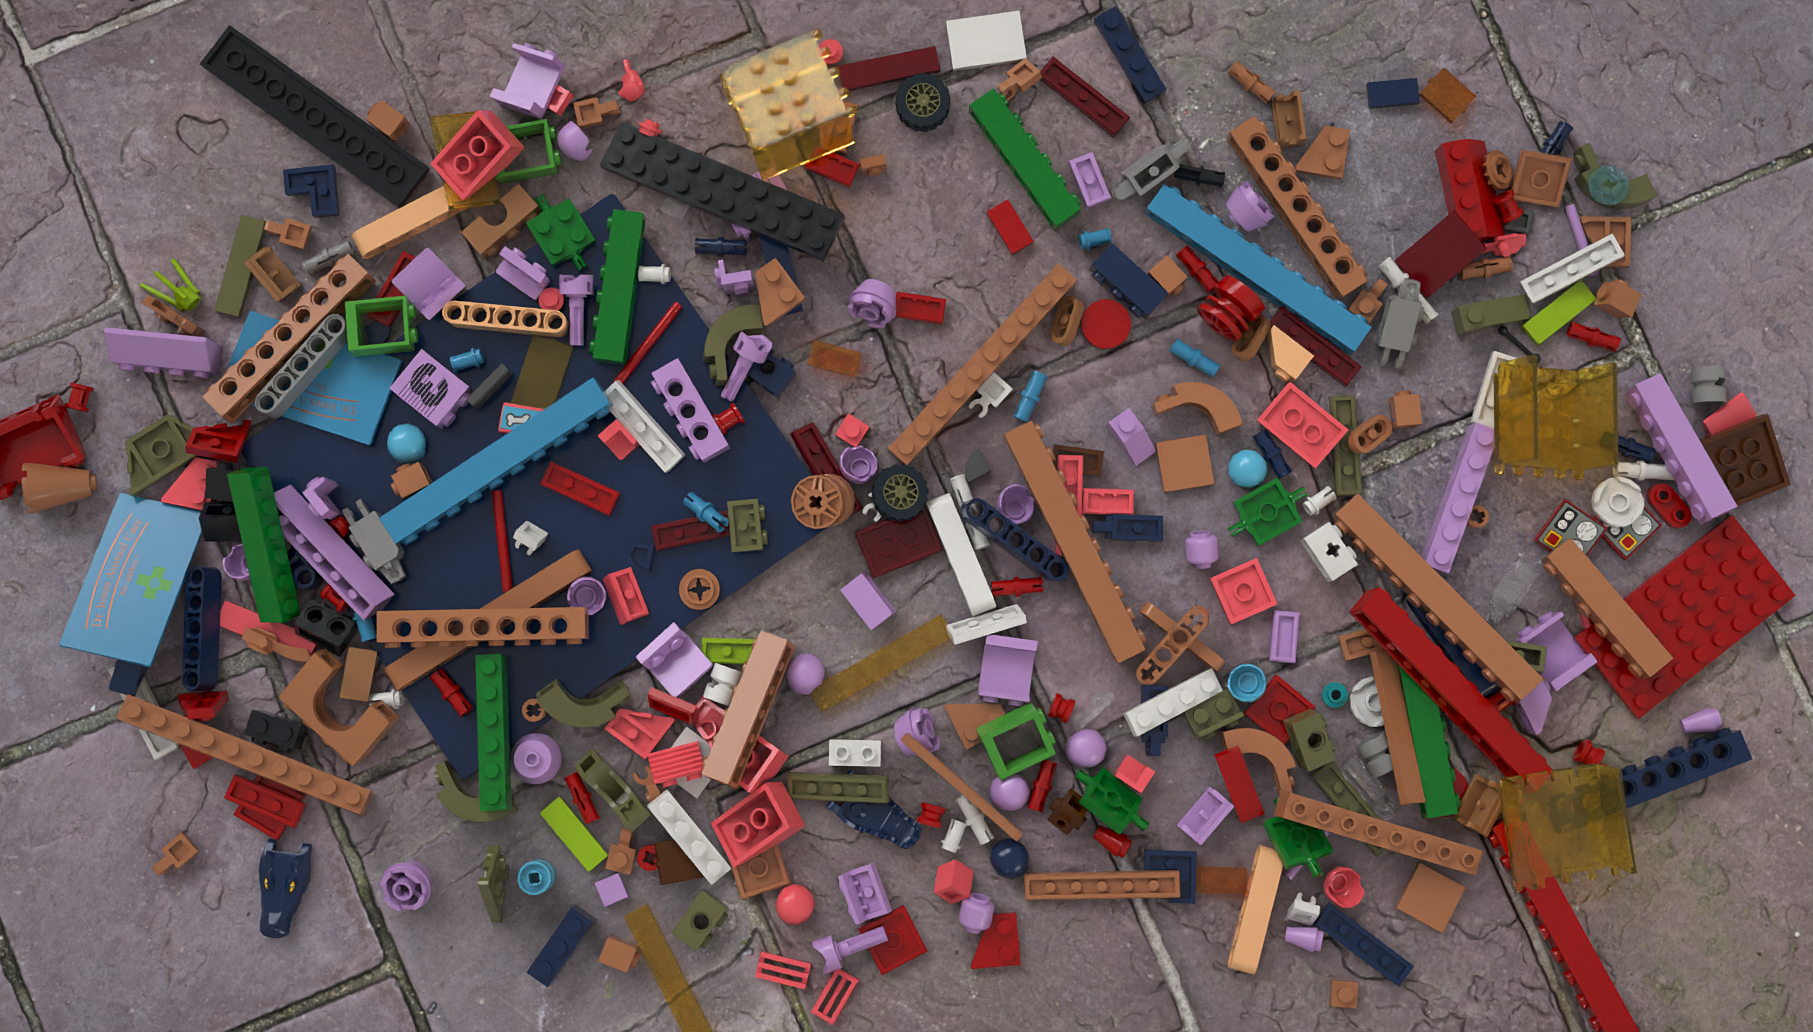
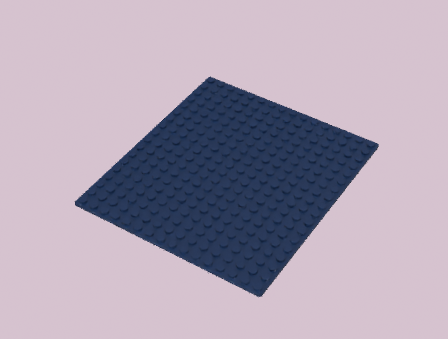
M610 194L580 214L596 240V243L587 247L580 254L588 266L586 269L582 267L583 271L578 272L572 259L552 267L538 243L523 253L527 256L525 261L531 265L536 262L547 270L545 275L551 282L546 289L556 288L559 290L560 275H573L575 278L580 275L594 276V295L583 297L584 345H570V328L568 333L562 337H550L453 327L444 319L442 308L430 320L425 319L415 326L418 333V343H414L415 351L385 355L403 361L397 375L398 378L422 349L474 391L502 363L512 372V376L480 409H476L470 403L464 407L460 406L455 413L456 418L448 427L444 426L440 429L391 391L371 446L281 417L245 442L241 453L248 464L255 467H268L274 492L291 485L309 504L310 502L302 492L307 489L306 485L316 477H326L335 481L339 486L327 496L342 514V510L348 507L354 513L357 521L364 518L357 508L356 501L359 499L364 501L370 512L377 511L382 516L406 501L401 496L397 497L391 487V484L394 483L391 475L397 473L396 469L404 465L396 462L390 455L387 447L389 433L397 425L409 423L418 426L424 433L426 453L418 462L424 464L432 482H435L506 435L498 433L503 403L546 409L591 378L597 379L604 391H606L614 383L613 380L624 365L596 362L592 358L593 355H590L589 348L591 339L595 340L596 330H593L594 315L599 314L600 305L596 304L598 290H602L603 281L600 280V269L602 265L605 266L607 257L603 255L604 242L609 241L610 231H607L608 216H612L613 209L625 210L623 205L614 194ZM644 237L640 266L661 267L662 261ZM496 272L453 300L542 309L539 305V298L536 301ZM672 276L670 282L665 284L650 281L639 282L638 279L626 363L675 301L683 308L623 384L684 452L685 456L669 472L665 473L641 445L635 448L623 460L618 459L598 437L603 430L617 419L610 411L606 416L598 420L595 417L587 422L589 426L577 434L573 431L567 435L568 440L560 446L554 447L552 445L545 450L546 455L534 462L531 459L523 464L525 468L513 476L509 473L503 477L504 482L496 488L490 489L488 487L482 491L481 494L483 496L472 503L467 501L460 506L461 510L451 517L445 515L439 519L440 524L430 531L424 529L418 533L419 538L408 545L400 544L404 550L403 558L400 560L406 574L403 580L396 584H391L382 572L376 571L374 568L371 569L394 593V596L381 611L480 609L506 592H503L492 500V491L499 490L502 491L513 588L577 549L581 551L592 569V572L586 577H593L600 581L605 590L606 587L603 582L605 576L629 567L632 568L649 611L648 615L620 625L606 590L607 595L604 606L595 614L589 615V639H582V644H566L565 639L556 640V645H540V640H530V645H514V641H504V646H489V641H481L478 643V646L471 647L401 690L461 778H467L479 770L475 655L503 654L507 657L509 737L511 748L520 738L531 734L553 718L546 713L541 721H528L522 714V706L527 700L537 699L536 693L556 678L572 696L579 699L583 698L638 660L636 656L673 622L681 629L826 529L806 527L795 517L791 505L793 490L799 481L811 475L745 380L734 400L729 401L721 396L725 386L715 387V379H710L709 364L713 363H703V350L710 330ZM563 294L564 305L559 311L564 314L570 323V297H566V294ZM455 309L451 313L452 320H456L461 316V309ZM479 312L476 316V322L484 321L487 317V312ZM512 314L503 315L501 324L510 323ZM530 316L526 320L527 327H532L537 323L536 316ZM554 319L551 323V329L560 328L563 323L562 319ZM404 334L393 342L405 341ZM471 348L481 349L484 363L480 367L475 365L454 372L450 362L451 356L470 352ZM725 353L728 381L735 366ZM677 358L711 416L722 413L730 408V404L734 403L745 420L743 424L739 422L729 428L727 433L723 435L730 449L706 463L701 458L697 460L694 458L689 449V446L693 445L689 437H682L676 427L680 423L676 415L670 416L663 404L667 402V399L663 393L658 395L651 381L655 380L651 374L652 372ZM681 385L672 386L670 395L679 396L683 391V387ZM692 406L685 407L682 412L683 417H693L695 408ZM699 428L695 432L697 440H703L708 436L706 428ZM550 462L621 493L611 515L608 516L540 485ZM690 492H695L705 502L712 503L717 512L728 510L727 501L758 498L759 505L764 504L765 519L761 520L762 530H767L768 545H763L764 551L732 553L730 536L656 551L655 548L651 571L640 567L633 560L629 551V541L655 546L652 525L696 517V514L683 504L685 497L693 502V499L687 495ZM817 497L819 500L817 506H821L820 501L822 500V498ZM327 518L324 519L327 522V524L331 521ZM526 521L549 533L545 542L531 555L527 554L529 547L524 544L517 549L515 547L517 540L513 538L516 530ZM350 531L342 539L364 561L363 556H365V553L361 547L357 548L353 544L349 536L352 534ZM695 569H704L711 572L717 578L720 586L719 597L711 607L703 610L688 607L684 604L679 594V585L682 578L688 572ZM698 579L697 587L689 590V592L697 593L700 600H702V593L710 590V588L703 587L700 579ZM569 587L536 608L570 607L567 601ZM349 606L347 611L354 618L355 611ZM376 613V614H374L373 616H371V618H372V621H373V624H374V628H375V632H376V635H377V613ZM537 619L533 620L529 625L532 634H536L541 630V623ZM560 619L555 624V630L559 634L565 632L567 622L564 619ZM408 622L403 623L400 628V632L404 637L411 632V626ZM430 622L426 627V632L429 636H433L437 631V625L435 622ZM511 622L503 627L504 632L508 635L513 633L515 623ZM377 638L368 640L374 651H378L377 655L385 667L417 648L411 647V643H401V648H385V643H378ZM440 668L444 669L455 685L458 684L461 687V693L474 707L469 714H465L462 718L459 717V714L448 701L443 700V694L429 679L435 671L439 673L438 670ZM539 704L528 707V710H531L528 712L530 716L540 715L541 711L538 709L541 708Z

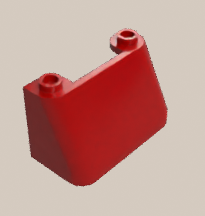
M60 395L50 397L0 420V500L14 494L13 489L22 483V478L27 477V470L22 471L23 463L52 466L62 465L63 467L69 466L70 468H76L84 463L86 452Z

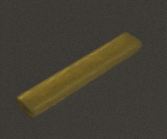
M942 614L834 675L813 689L811 695L820 711L824 712L950 639L946 630L947 623Z
M648 903L625 915L624 918L682 1032H713Z

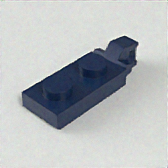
M1112 514L1111 516H1105V521H1093L1092 532L1105 533V539L1162 542L1163 516Z
M1141 685V704L1168 690L1169 687L1167 685ZM1168 721L1140 735L1141 742L1145 743L1146 756H1161V743H1165V738L1168 737Z

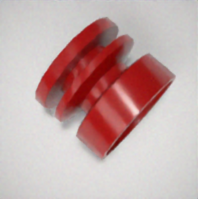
M1225 275L1213 289L1218 298L1208 295L1205 298V303H1201L1196 310L1213 331L1237 343L1242 337L1241 333H1245L1248 330L1247 323L1244 320L1254 322L1264 311L1265 306L1261 299L1245 284L1236 278Z

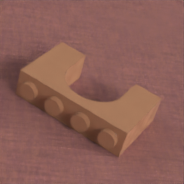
M325 648L311 656L279 698L284 702L288 710L295 712L303 720L306 727L313 729L321 736L322 741L326 745L335 749L344 762L355 766L368 757L400 716L383 700H380L370 705L354 726H346L336 722L326 710L324 696L328 685L344 667V664Z

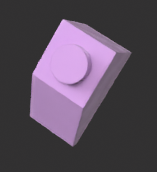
M1130 408L1123 411L1106 425L1135 467L1156 452L1146 430Z
M1545 678L1515 705L1529 735L1541 733L1552 700L1549 693L1551 687Z

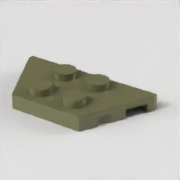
M167 414L125 441L126 453L128 455L127 473H130L131 483L129 493L131 496H137L191 462L195 457H199V455L186 453L185 446L193 427Z
M489 845L486 859L483 863V870H485L484 878L479 877L478 887L491 922L502 923L503 905L506 895L505 881H508L509 865H506V855L502 854L500 845Z

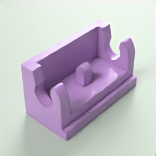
M867 572L861 573L840 590L870 630L878 627L897 612Z
M1208 787L1176 826L1197 844L1202 845L1233 809L1234 805L1215 789L1213 790L1211 787Z

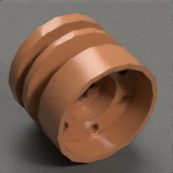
M832 473L804 478L796 485L791 497L792 511L797 520L804 526L813 529L841 524L851 515L855 504L854 491L849 482L843 477ZM817 497L822 498V500L820 501L821 506H817V503L819 501Z

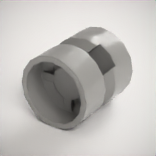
M1702 366L1691 369V383L1696 385V388L1692 390V405L1711 406L1727 403L1726 388L1722 386L1726 382L1725 367Z
M1386 731L1374 734L1356 745L1362 758L1368 759L1367 767L1373 778L1393 770Z

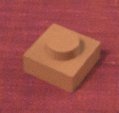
M884 154L860 159L862 175L868 174L869 177H874L882 174L883 170H887Z
M1331 979L1329 1005L1331 1007L1357 1008L1358 982Z

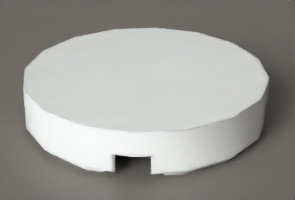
M1624 477L1609 478L1599 483L1591 499L1592 510L1597 519L1605 525L1614 528L1625 527L1636 522L1641 516L1645 505L1639 486L1631 479Z
M1375 677L1364 678L1352 688L1349 695L1350 710L1360 723L1369 727L1384 726Z

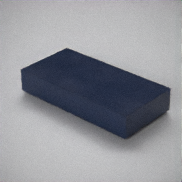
M1417 78L1368 82L1366 84L1369 109L1418 105L1420 103Z

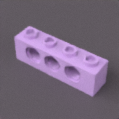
M678 358L651 373L655 379L651 381L658 395L663 393L667 399V402L663 404L670 416L676 415L680 423L676 427L683 438L689 437L693 444L689 446V449L696 460L701 458L706 463L730 449ZM681 385L683 387L682 393L679 396H671L670 389L672 386ZM687 406L695 408V414L691 418H684L682 415L684 408ZM699 428H706L708 430V436L703 440L695 438V432Z

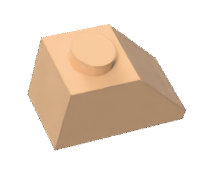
M1275 325L1269 330L1267 340L1271 368L1276 371L1274 374L1280 380L1292 383L1314 355Z

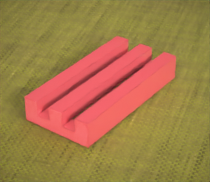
M761 951L755 977L805 989L811 963ZM767 958L803 967L805 970L800 972L764 963ZM762 969L800 977L802 982L764 973Z
M842 969L834 971L812 1008L811 1013L833 1025L859 979ZM839 974L842 976V979L823 1012H820L818 1009ZM847 980L851 981L832 1017L827 1016Z

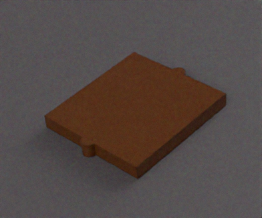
M674 839L654 843L657 860L655 866L658 867L660 885L703 878V874Z

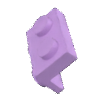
M505 246L499 254L504 260L496 269V273L533 300H538L541 292L551 282L545 275L547 270L536 262L531 265L525 261L527 256L514 247L511 251Z
M718 260L719 268H714L716 282L719 288L724 289L726 295L735 293V296L749 295L750 291L755 290L751 270L728 274L724 261Z
M326 477L314 478L306 485L307 489L302 493L310 502L308 507L315 516L333 520L343 514L327 495L339 485Z
M875 862L852 869L838 876L840 890L845 895L848 903L849 915L856 925L892 911Z

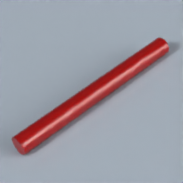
M675 301L615 377L614 382L619 380L624 384L683 308L679 303Z
M499 490L492 491L502 589L503 592H508L513 586L502 491Z

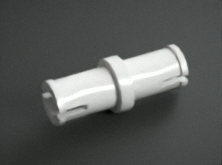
M964 795L958 797L956 802L966 817L965 823L967 826H971L979 844H985L993 839L994 835L984 820V813L980 812Z

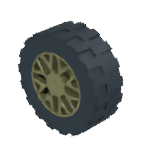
M928 73L914 74V76L906 78L904 83H901L896 93V112L906 127L912 128L917 132L918 130L927 132L928 130L936 129L939 125L941 126L944 123V119L948 117L950 110L949 90L945 87L942 80L937 79V76H931Z
M896 464L885 468L876 477L871 488V501L874 504V509L880 513V516L887 518L889 521L903 522L911 520L923 510L927 503L929 490L926 486V479L924 480L923 475L917 472L914 467H908L905 464Z

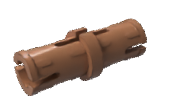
M1239 61L1228 72L1229 75L1244 86V90L1252 92L1265 104L1276 93L1275 90L1260 79L1257 73L1253 74Z
M1510 256L1491 260L1483 258L1480 259V262L1469 263L1458 274L1461 281L1476 277L1489 278L1493 274L1511 272L1512 260Z

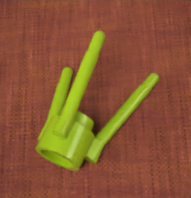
M174 258L171 259V262L188 286L187 288L185 286L177 288L158 271H155L154 275L174 292L173 297L175 300L144 283L140 284L141 288L174 305L181 312L183 310L190 312L201 300V297L198 295L200 290L193 285Z

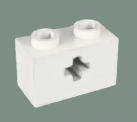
M1330 522L1299 540L1327 582L1334 581L1358 565L1355 561L1357 558L1355 552L1350 546H1345L1341 540L1343 537L1341 531L1336 525H1331ZM1333 546L1335 551L1333 555L1328 556L1326 551H1328V547Z
M830 739L829 766L880 767L881 740Z

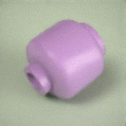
M1194 531L1190 533V537L1186 538L1187 562L1196 565L1197 569L1210 568L1211 563L1219 559L1218 540L1215 535L1210 534V531Z
M971 893L970 898L962 900L958 917L959 922L966 927V931L979 934L982 930H986L991 926L995 907L988 896L981 893Z

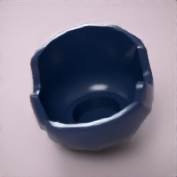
M1007 838L998 841L992 847L990 862L999 876L1012 880L1021 877L1028 870L1029 853L1020 841L1016 842L1014 839Z

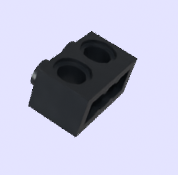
M310 599L294 622V629L296 635L323 649L326 648L331 653L340 657L356 634V622L345 613L339 614L333 611L326 603H317ZM312 618L321 619L318 623L310 622ZM336 629H341L344 631L342 634L338 635L332 633Z

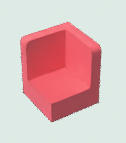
M617 419L598 435L620 460H623L640 445Z
M1126 755L1114 776L1137 792L1142 793L1155 771L1148 766H1144L1130 755Z
M956 859L938 866L934 894L950 904L970 898L973 870Z

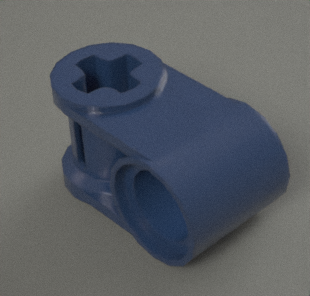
M291 544L292 548L287 551L294 584L310 591L318 589L323 581L322 576ZM311 572L312 579L310 583L305 584L303 581L304 575Z

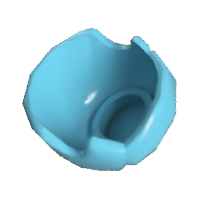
M409 423L397 425L389 433L387 440L388 451L397 463L415 464L426 453L424 433L418 426Z
M1253 450L1239 451L1232 456L1228 464L1230 478L1240 487L1256 488L1265 481L1268 474L1266 461L1261 454Z
M1240 664L1230 672L1227 687L1235 699L1241 702H1254L1264 694L1267 680L1259 667L1253 664Z

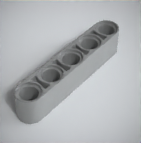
M332 314L325 318L255 398V407L258 411L274 419L282 416L348 342L346 320L342 316ZM338 324H342V329L334 333V328ZM321 343H325V348L321 352H317L318 346ZM304 362H308L307 369L300 371L301 365ZM291 381L290 388L284 391L285 383ZM274 400L273 407L267 410L268 402Z

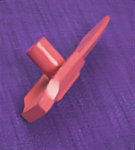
M1515 233L1493 238L1492 242L1484 243L1487 249L1483 253L1493 251L1498 257H1509L1511 254L1518 252L1520 248L1526 246V235Z

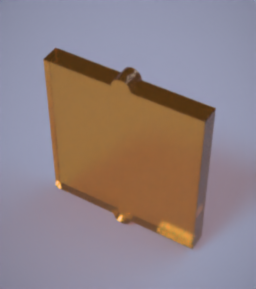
M1445 68L1435 78H1430L1429 84L1419 94L1422 99L1449 123H1452L1461 113H1465L1467 111L1466 107L1476 97L1474 93Z

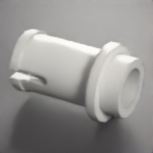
M662 264L661 267L639 266V282L650 281L661 282V284L670 282L671 268L666 267L665 264Z
M1326 486L1313 497L1305 498V502L1302 503L1303 508L1310 516L1313 514L1317 515L1320 509L1336 500L1335 493L1332 492L1330 494L1329 492L1332 489Z
M392 689L391 692L370 693L369 701L383 700L389 707L398 709L399 706L404 704V695L402 691Z
M951 818L944 840H941L943 843L942 848L956 853L957 849L961 848L959 843L967 824Z

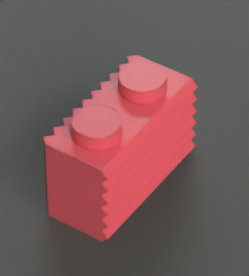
M700 741L647 754L654 784L661 783L662 788L677 784V778L686 776L687 781L702 778L701 772L703 771L704 757Z

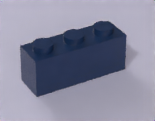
M1113 243L1099 256L1090 268L1093 279L1101 285L1105 283L1111 289V295L1118 301L1124 300L1130 306L1128 308L1130 312L1138 318L1143 317L1146 320L1168 294Z
M577 905L571 907L526 973L547 988L552 985L597 919Z

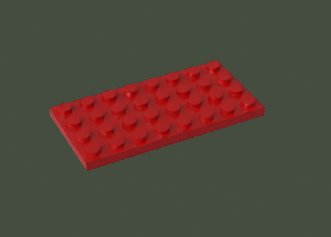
M1730 515L1623 598L1673 657L1670 662L1654 675L1643 680L1640 677H1635L1628 669L1629 664L1627 661L1613 652L1610 641L1596 632L1593 622L1589 627L1576 634L1573 639L1585 654L1592 653L1597 660V663L1594 664L1596 669L1634 718L1640 719L1796 595L1735 517Z

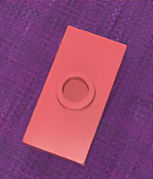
M1083 488L1082 514L1133 515L1134 490Z

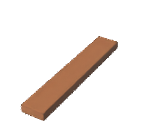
M1375 651L1370 653L1400 805L1424 803L1425 797L1397 662L1386 651Z
M906 733L900 739L1016 842L1020 839L1022 832L914 737Z
M1179 870L1024 873L1025 900L1180 898Z

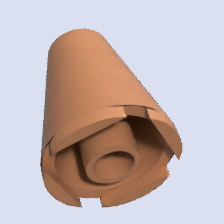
M23 463L22 471L27 470V477L22 478V490L25 506H31L27 510L29 514L93 496V490H98L97 477L92 475L90 470L36 463Z

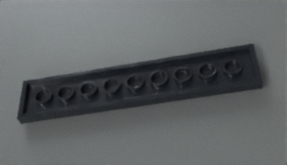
M231 25L226 28L200 62L204 69L398 208L405 204L430 171L428 166Z
M621 122L600 163L601 168L823 262L846 218L843 213L653 135L650 137L639 132L638 128Z

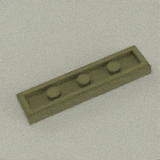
M241 215L214 311L241 318L253 273L244 262L260 250L266 231L264 230L266 221Z
M1355 395L1328 397L1330 415L1349 429L1332 449L1336 497L1355 496L1357 494L1361 496L1360 455L1354 453L1348 444L1349 434L1357 428Z
M1334 762L1321 766L1310 775L1336 807L1379 819ZM1365 843L1375 856H1379L1386 850L1385 848Z
M789 772L787 774L788 794L791 799L888 803L890 801L889 776Z

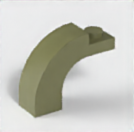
M1590 143L1581 146L1573 153L1574 164L1582 172L1574 180L1579 189L1593 202L1607 208L1621 210L1638 207L1657 197L1647 174L1628 181H1620L1609 177L1602 170Z
M760 304L743 305L733 308L724 313L711 327L703 350V363H713L709 364L710 379H715V387L725 386L727 383L725 349L728 344L738 338L742 331L747 336L761 335L763 324Z
M556 678L537 692L536 697L543 709L557 721L574 727H593L614 719L616 715L612 707H619L624 704L631 693L628 685L622 679L596 698L579 699L568 693Z
M593 748L574 765L582 779L605 799L630 832H633L638 826L643 824L651 815L647 810V805L636 791Z
M449 760L434 765L437 770L434 772L436 780L440 786L444 785L445 787L444 790L436 794L443 805L453 814L469 821L489 822L505 818L519 811L511 796L512 811L481 812L479 797L473 796L463 789Z

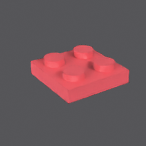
M1257 558L1209 578L1230 625L1277 605Z

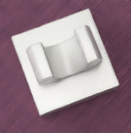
M526 521L516 530L513 536L517 540L515 547L518 549L524 544L529 547L527 554L531 555L545 542L549 533Z
M1299 892L1288 909L1286 919L1312 926L1319 916L1320 906L1315 905L1316 898L1314 896L1310 898L1309 902L1302 901V893Z

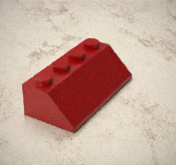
M1462 139L1442 143L1435 150L1448 215L1455 210L1482 242L1504 236L1499 207L1492 201L1496 196V191L1492 184L1487 183L1488 178L1484 176L1485 169L1482 167L1485 163L1484 156L1488 155L1485 141Z

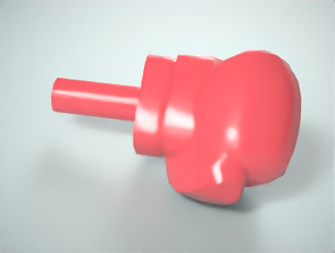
M626 59L623 60L626 72L622 76L623 87L618 93L622 99L625 98L629 102H634L644 94V83L638 72L631 70L629 60Z

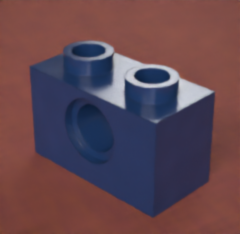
M771 349L765 362H753L746 376L779 399L796 376V372L793 370L794 365L784 357L779 360L772 355L774 351ZM765 363H772L775 366L771 374L761 372V368Z

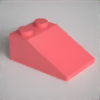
M477 110L430 164L462 200H466L509 166L525 147L493 111Z
M782 781L763 784L710 823L734 868L783 842L806 826Z

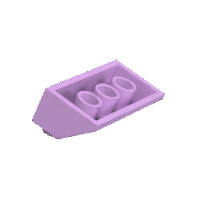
M107 327L104 329L109 360L118 365L120 370L134 371L136 367L144 368L143 372L159 374L160 370L169 371V375L184 376L186 372L194 373L193 377L209 379L210 375L219 376L222 346L206 337Z

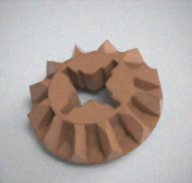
M1499 150L1489 152L1488 155L1484 156L1485 163L1482 165L1485 169L1484 176L1488 178L1487 183L1492 184L1494 190L1506 189L1511 185L1513 179L1511 163L1503 152Z
M692 570L680 582V597L684 604L692 609L703 610L709 608L719 597V582L707 570ZM698 579H700L703 587L710 588V590L702 593V600H700L697 593L689 592V590L697 587Z

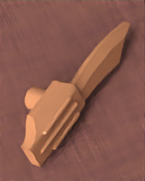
M246 628L241 638L247 643L249 648L265 655L275 651L284 657L301 662H307L311 658L307 648L292 647L279 643L275 634L261 628Z

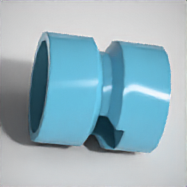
M536 859L520 868L517 881L523 892L529 895H538L549 890L554 885L557 872L551 862L545 859Z

